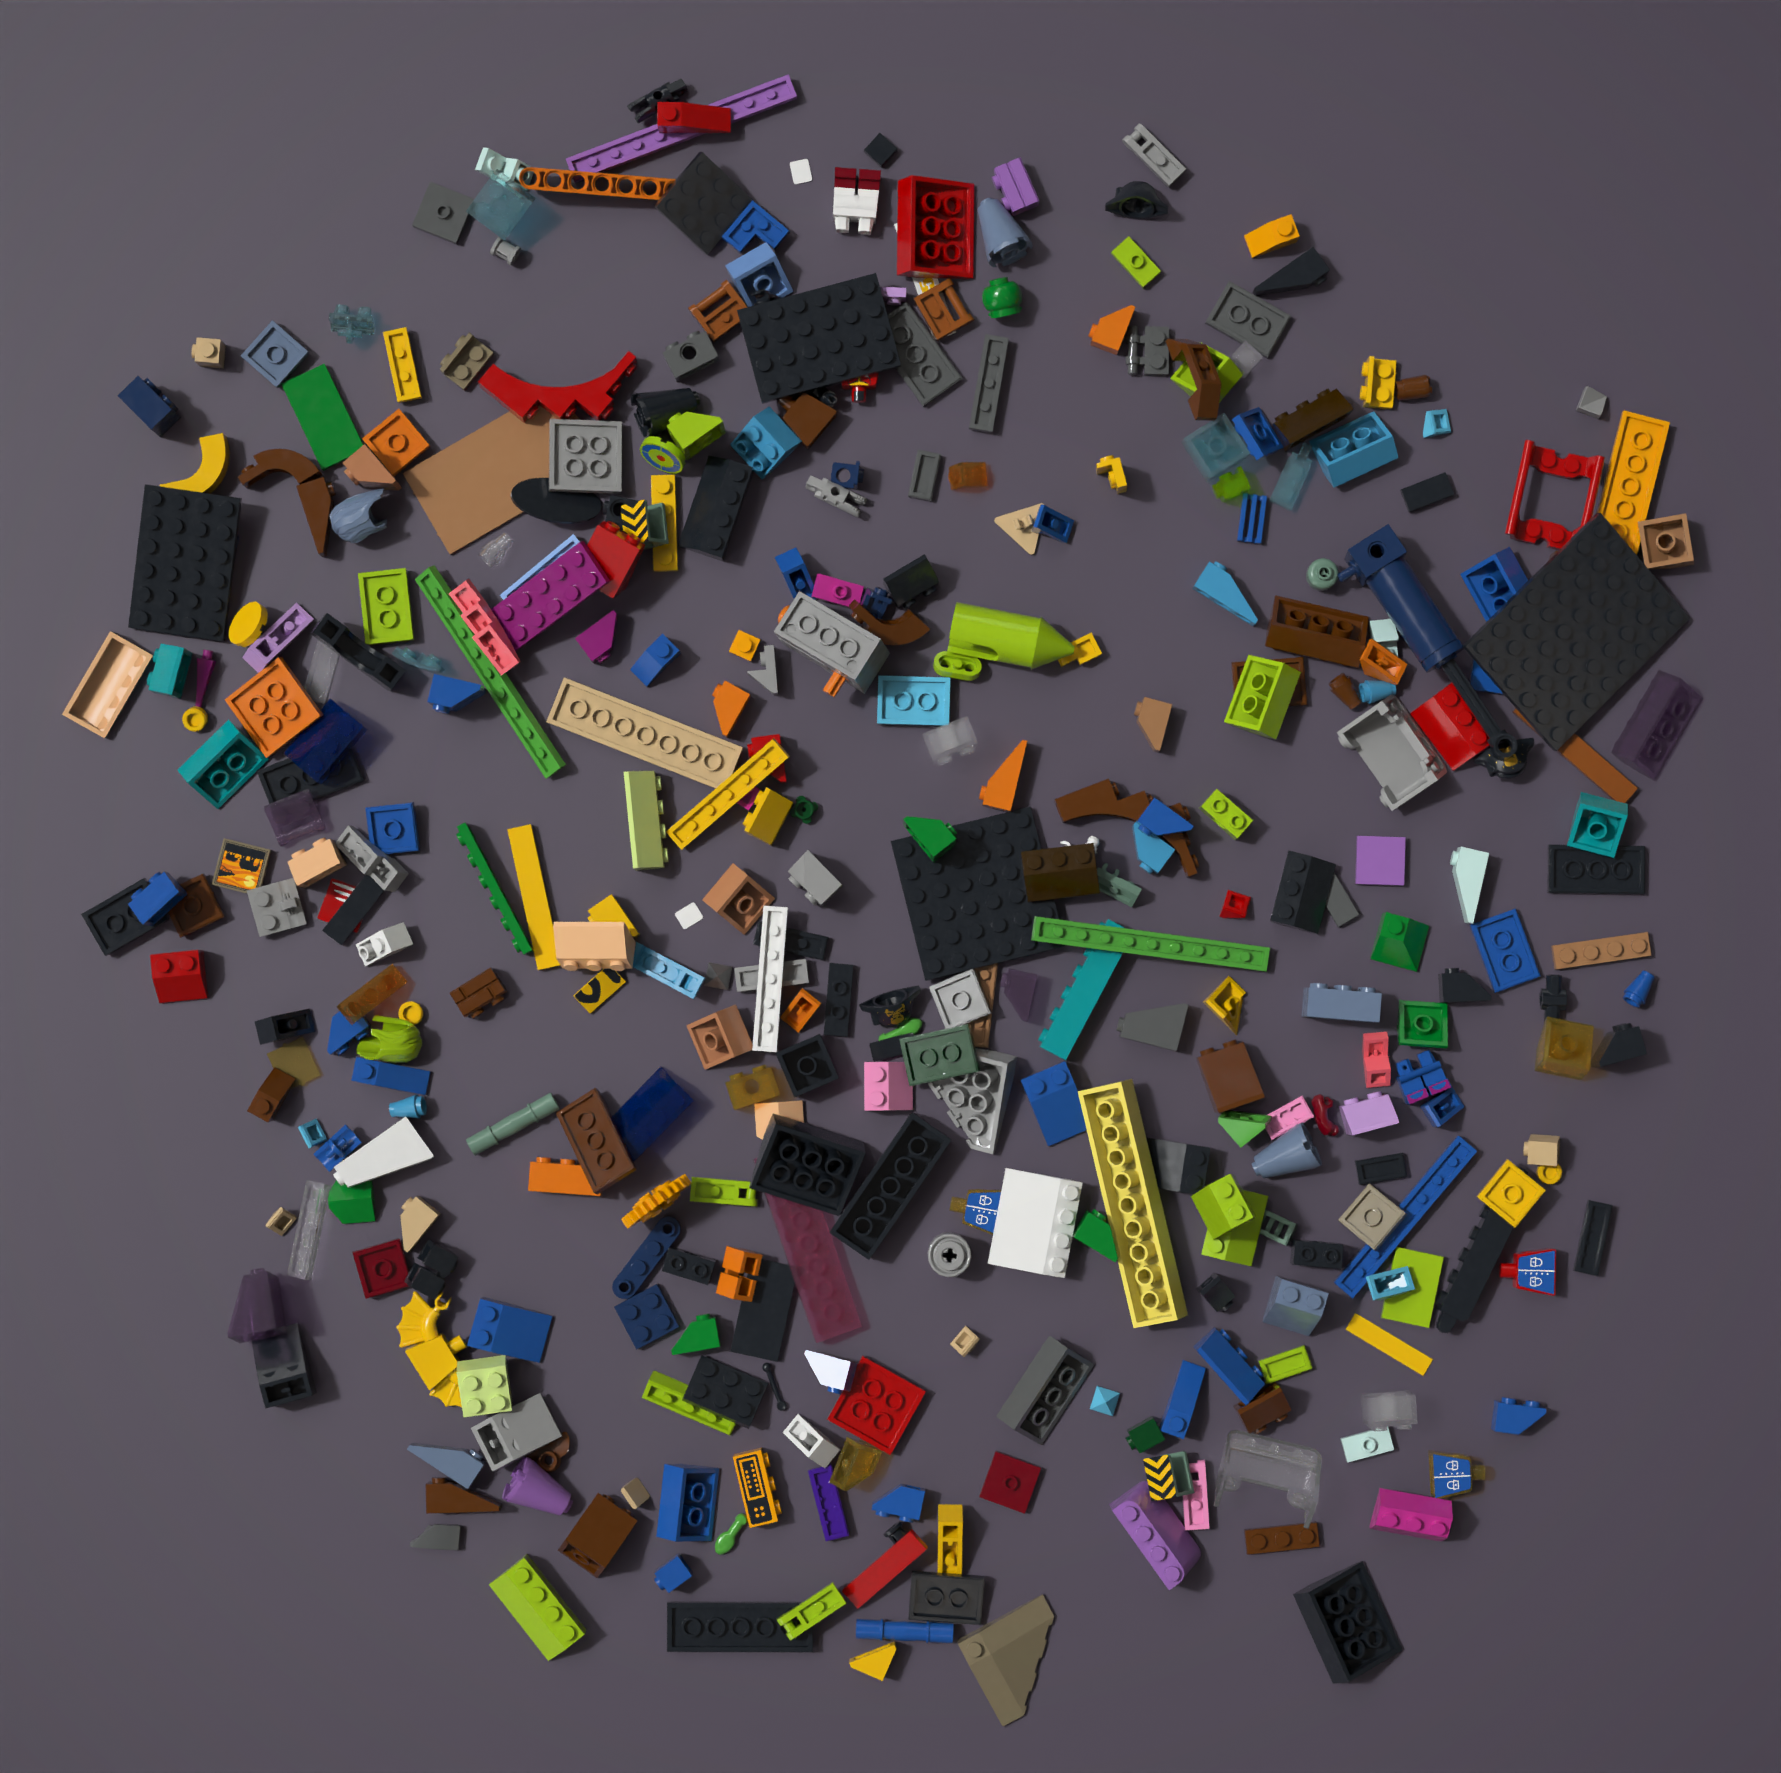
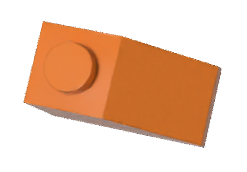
M1127 306L1100 318L1098 325L1093 323L1088 337L1092 338L1090 345L1117 355L1135 306Z
M724 681L722 685L718 683L712 696L715 697L713 703L722 734L728 738L751 695Z

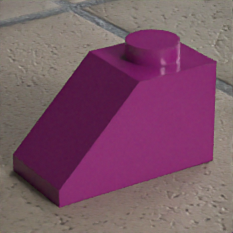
M614 610L575 638L593 664L597 661L601 664L611 656L609 652L614 647L618 615Z

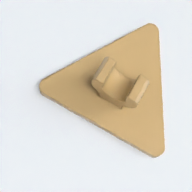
M1041 504L996 517L994 520L1004 532L1030 555L1035 553L1039 533L1032 532L1031 530Z

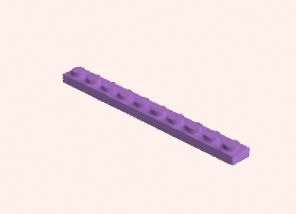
M788 74L711 103L709 106L731 108L732 124L797 99V95ZM656 124L568 157L566 162L570 170L602 173L705 133H659ZM581 175L573 176L574 183L584 180Z

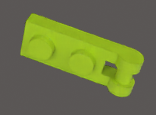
M692 1177L690 1201L758 1206L756 1190L749 1188L751 1181ZM740 1188L747 1189L746 1198H739Z
M832 1582L790 1611L781 1615L777 1622L780 1626H784L787 1631V1637L789 1640H792L845 1605L846 1600L834 1582ZM797 1616L801 1624L795 1627L791 1619Z

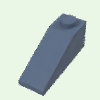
M411 1443L407 1448L408 1451L467 1489L472 1485L486 1463L482 1459L484 1456L474 1449L469 1451L464 1448Z

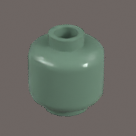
M1317 559L1307 569V582L1315 590H1328L1338 580V568L1330 559Z

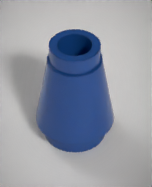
M1642 971L1624 990L1623 999L1628 1004L1637 1008L1641 1004H1645L1655 977L1647 971Z

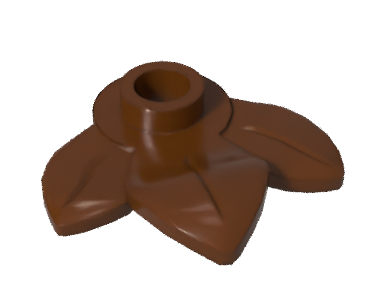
M562 1432V1437L526 1457L531 1458L548 1473L556 1471L561 1465V1457L569 1451L570 1438L568 1433ZM547 1456L553 1457L552 1464L546 1462Z

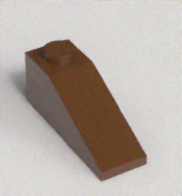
M324 477L296 487L318 554L324 557L327 556L331 529L330 514L334 509L332 496H335L336 493L332 482H327Z
M432 1477V1481L426 1483V1514L500 1511L502 1508V1503L470 1488L467 1489L455 1481H446V1477Z

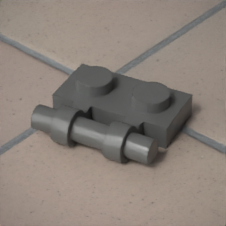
M1128 326V335H1126V344H1128L1126 365H1128L1129 375H1136L1137 366H1144V375L1168 376L1169 350L1165 341L1169 338V327L1145 326V336L1138 335V326ZM1138 345H1144V357H1138Z

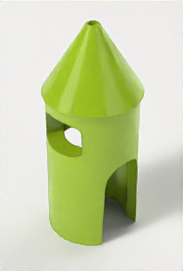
M956 602L947 652L1029 667L1032 670L1074 654L1075 647L1042 616L1037 618Z

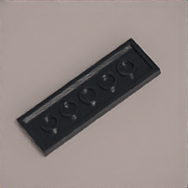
M667 1602V1652H813V1626L794 1639L789 1640L786 1635V1629L777 1622L781 1615L802 1602ZM797 1616L791 1619L795 1627L801 1624Z

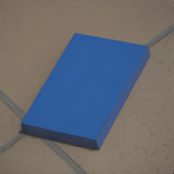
M1516 908L1469 925L1494 993L1540 977Z

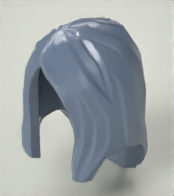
M381 488L356 494L336 505L330 514L333 531L345 541L358 543L370 534L387 528V519L377 520L371 512V505L383 497L385 490Z

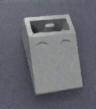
M541 1393L512 1406V1411L500 1412L471 1428L492 1471H499L562 1437Z

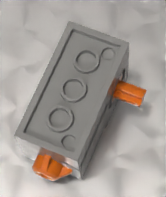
M800 591L791 605L785 606L778 616V626L774 630V633L783 645L832 674L823 691L834 698L844 682L865 694L890 654L880 638Z

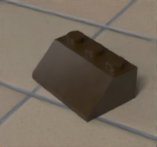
M1328 388L1317 394L1318 399L1309 403L1306 400L1295 407L1297 410L1293 413L1288 414L1286 411L1274 418L1276 422L1271 427L1282 443L1285 452L1348 418L1354 409L1337 388L1331 392Z
M1094 843L1021 852L1028 902L1100 894Z

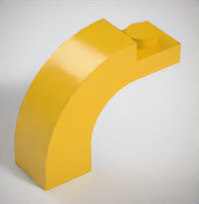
M220 433L200 437L202 463L198 471L190 478L160 484L159 486L212 493L222 482L229 466L230 452L227 436Z

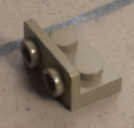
M470 332L467 336L462 335L455 344V347H457L451 355L447 354L440 363L442 374L464 391L494 355V352L478 341Z

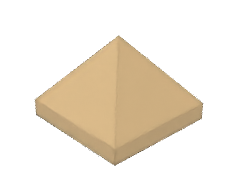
M280 1207L273 1213L266 1227L283 1236L297 1217Z
M965 1326L950 1345L965 1357L975 1348L979 1338Z

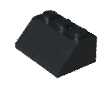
M1288 850L1270 921L1318 934L1336 864Z

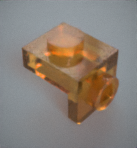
M961 462L950 466L948 479L951 484V490L988 486L986 463Z

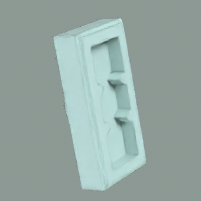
M1388 1426L1340 1438L1347 1462L1394 1450Z

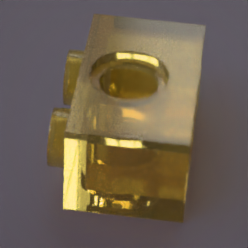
M764 1064L752 1068L753 1074L744 1076L743 1072L729 1076L730 1081L725 1082L734 1110L781 1095L772 1067L767 1069ZM754 1079L759 1083V1089L756 1093H749L746 1090L745 1085L748 1080Z

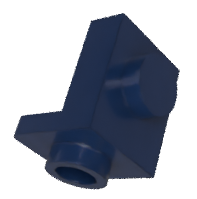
M867 587L860 604L873 616L882 619L887 605L892 604L893 599L888 595L889 592L880 587H875L873 590Z

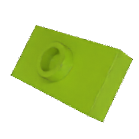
M1129 236L1111 252L1112 256L1142 288L1161 273V270Z

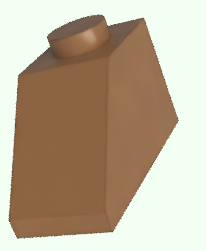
M1144 697L1142 702L1137 701L1134 715L1138 716L1136 722L1152 750L1159 752L1172 704Z

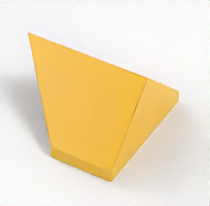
M1228 976L1203 1003L1237 1036L1243 995L1246 992Z

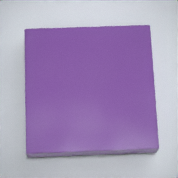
M1356 836L1355 884L1404 886L1406 837Z

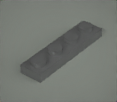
M985 334L969 425L971 430L993 432L1009 338Z

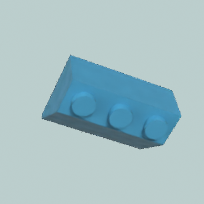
M1374 411L1309 441L1324 475L1333 488L1399 458L1392 434Z

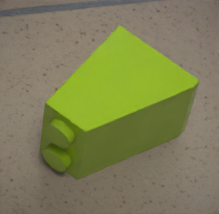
M1228 1174L1191 1196L1213 1240L1257 1218L1234 1174Z

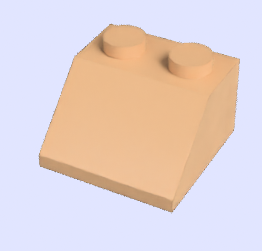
M325 837L312 844L314 846L312 849L306 852L302 849L291 855L293 859L288 861V865L297 886L306 888L347 865L334 840H326Z

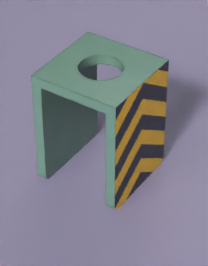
M640 500L621 506L623 532L639 537L641 539L640 542L645 544L644 550L669 544L664 503L647 506L646 500Z
M1186 1451L1143 1460L1151 1501L1194 1493Z

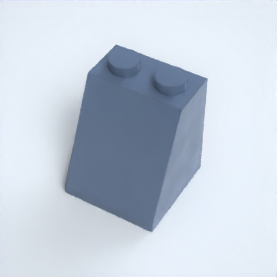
M1276 1276L1262 1322L1309 1336L1323 1315L1329 1293L1322 1289Z

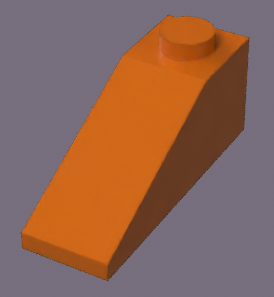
M1022 740L988 780L987 786L982 785L979 800H983L982 806L1006 812L1011 811L1027 744L1026 740Z

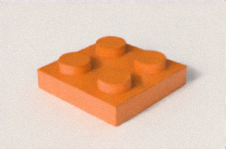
M400 409L396 410L362 438L393 477L431 447Z

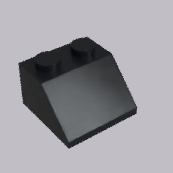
M924 554L883 578V585L889 592L896 607L899 609L903 606L904 609H907L917 602L915 600L922 594L927 597L937 591L936 586L939 585V580Z
M1631 1023L1612 1026L1613 1031L1605 1034L1591 1059V1067H1602L1646 1055L1647 1051L1640 1027L1632 1026Z

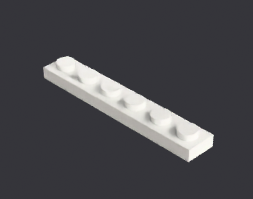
M763 907L752 1048L754 1051L777 1052L788 907Z

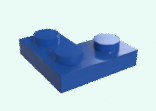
M752 200L724 233L722 239L740 254L755 236L764 243L767 242L770 248L775 250L789 234V230Z

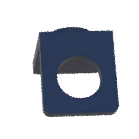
M856 461V465L833 463L831 481L849 489H857L858 483H863L864 469L860 468V461ZM840 469H847L850 472V479L847 482L838 481L836 474Z

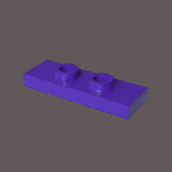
M828 1464L826 1468L820 1466L809 1469L808 1474L825 1541L849 1536L832 1464Z

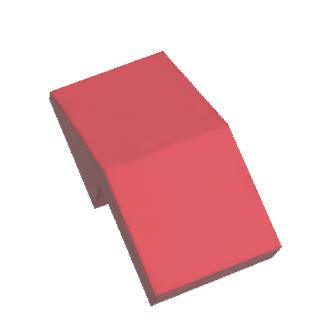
M1387 1031L1364 1033L1362 1052L1366 1088L1390 1086L1391 1067L1388 1058Z

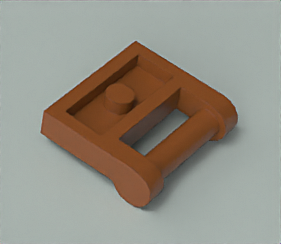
M951 278L914 298L915 304L937 341L975 320L971 313L968 314L953 288L954 283ZM945 291L960 319L953 320L939 295L941 292Z
M725 280L721 283L720 288L697 305H691L688 309L710 339L715 342L740 323L737 310L747 308V306L731 284ZM726 294L730 296L728 301L706 317L702 315L704 310Z

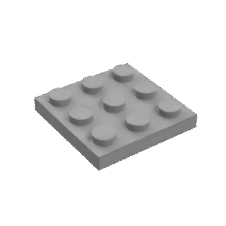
M550 419L549 491L621 494L622 421Z

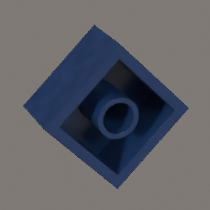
M137 376L118 397L161 438L181 418L176 413L179 408L165 395L160 397L159 395L162 391L148 378L143 380Z

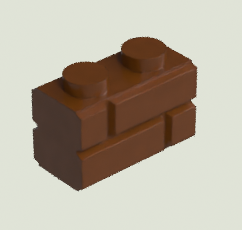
M490 967L451 991L450 995L462 1015L466 1018L471 1016L474 1019L485 1012L483 1007L489 1003L495 1006L505 999L503 995L507 993V990L495 970Z

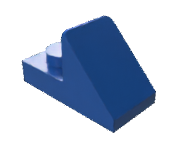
M1041 504L1031 531L1046 534L1059 542L1067 543L1074 520Z

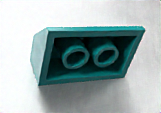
M228 720L178 769V772L190 786L215 808L219 809L269 758H266L261 750L236 725Z

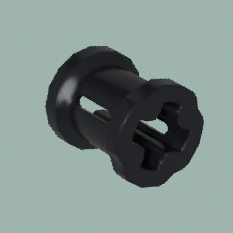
M898 1521L883 1535L889 1537L893 1544H895L906 1532L901 1527V1521Z

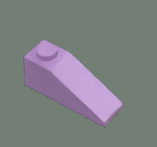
M296 602L247 649L242 658L259 673L272 663L314 619Z

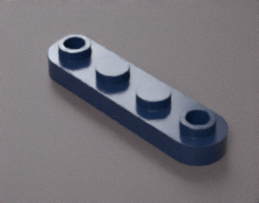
M667 1216L660 1219L612 1284V1289L618 1298L628 1299L635 1294L678 1237L681 1227L676 1218ZM666 1224L672 1226L673 1230L671 1233L664 1232ZM621 1283H627L629 1289L622 1291L620 1289Z

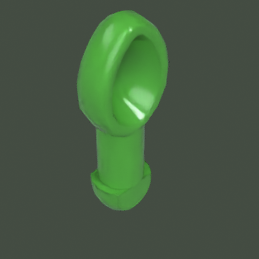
M909 1018L907 1022L886 1034H881L878 1040L907 1033L915 1035L920 1031L923 1025L922 1021L918 1018Z
M738 1514L729 1530L718 1536L715 1542V1552L717 1554H725L733 1548L736 1535L748 1521L745 1514Z

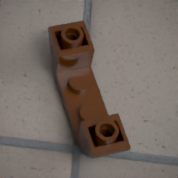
M1168 338L1165 342L1172 360L1187 361L1197 388L1188 399L1195 420L1215 421L1218 416L1222 384L1207 345L1189 339Z

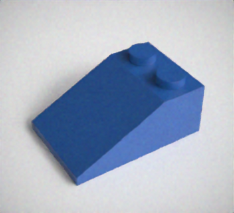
M1065 1061L1020 1079L1048 1146L1087 1130L1078 1090Z
M482 1297L478 1304L467 1346L540 1363L553 1316Z

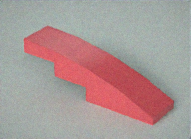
M469 578L449 593L450 597L463 612L460 615L461 618L475 634L472 637L502 676L520 662L504 629Z

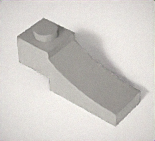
M348 825L335 843L364 875H370L384 891L396 892L409 874L394 858L382 852L354 826Z

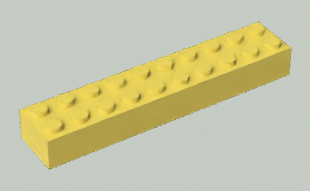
M1128 1079L1078 1091L1106 1214L1116 1248L1117 1260L1133 1328L1179 1320L1187 1316L1188 1312L1133 1080Z

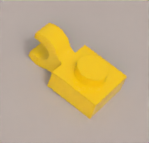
M1092 632L1071 642L1075 647L1074 654L1058 659V662L1062 667L1077 659L1079 665H1082L1100 656L1102 652Z

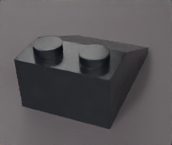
M1146 1137L1158 1189L1195 1194L1205 1187L1210 1147Z

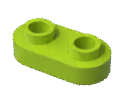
M942 651L935 656L933 668L940 676L972 681L979 677L982 665L977 657Z

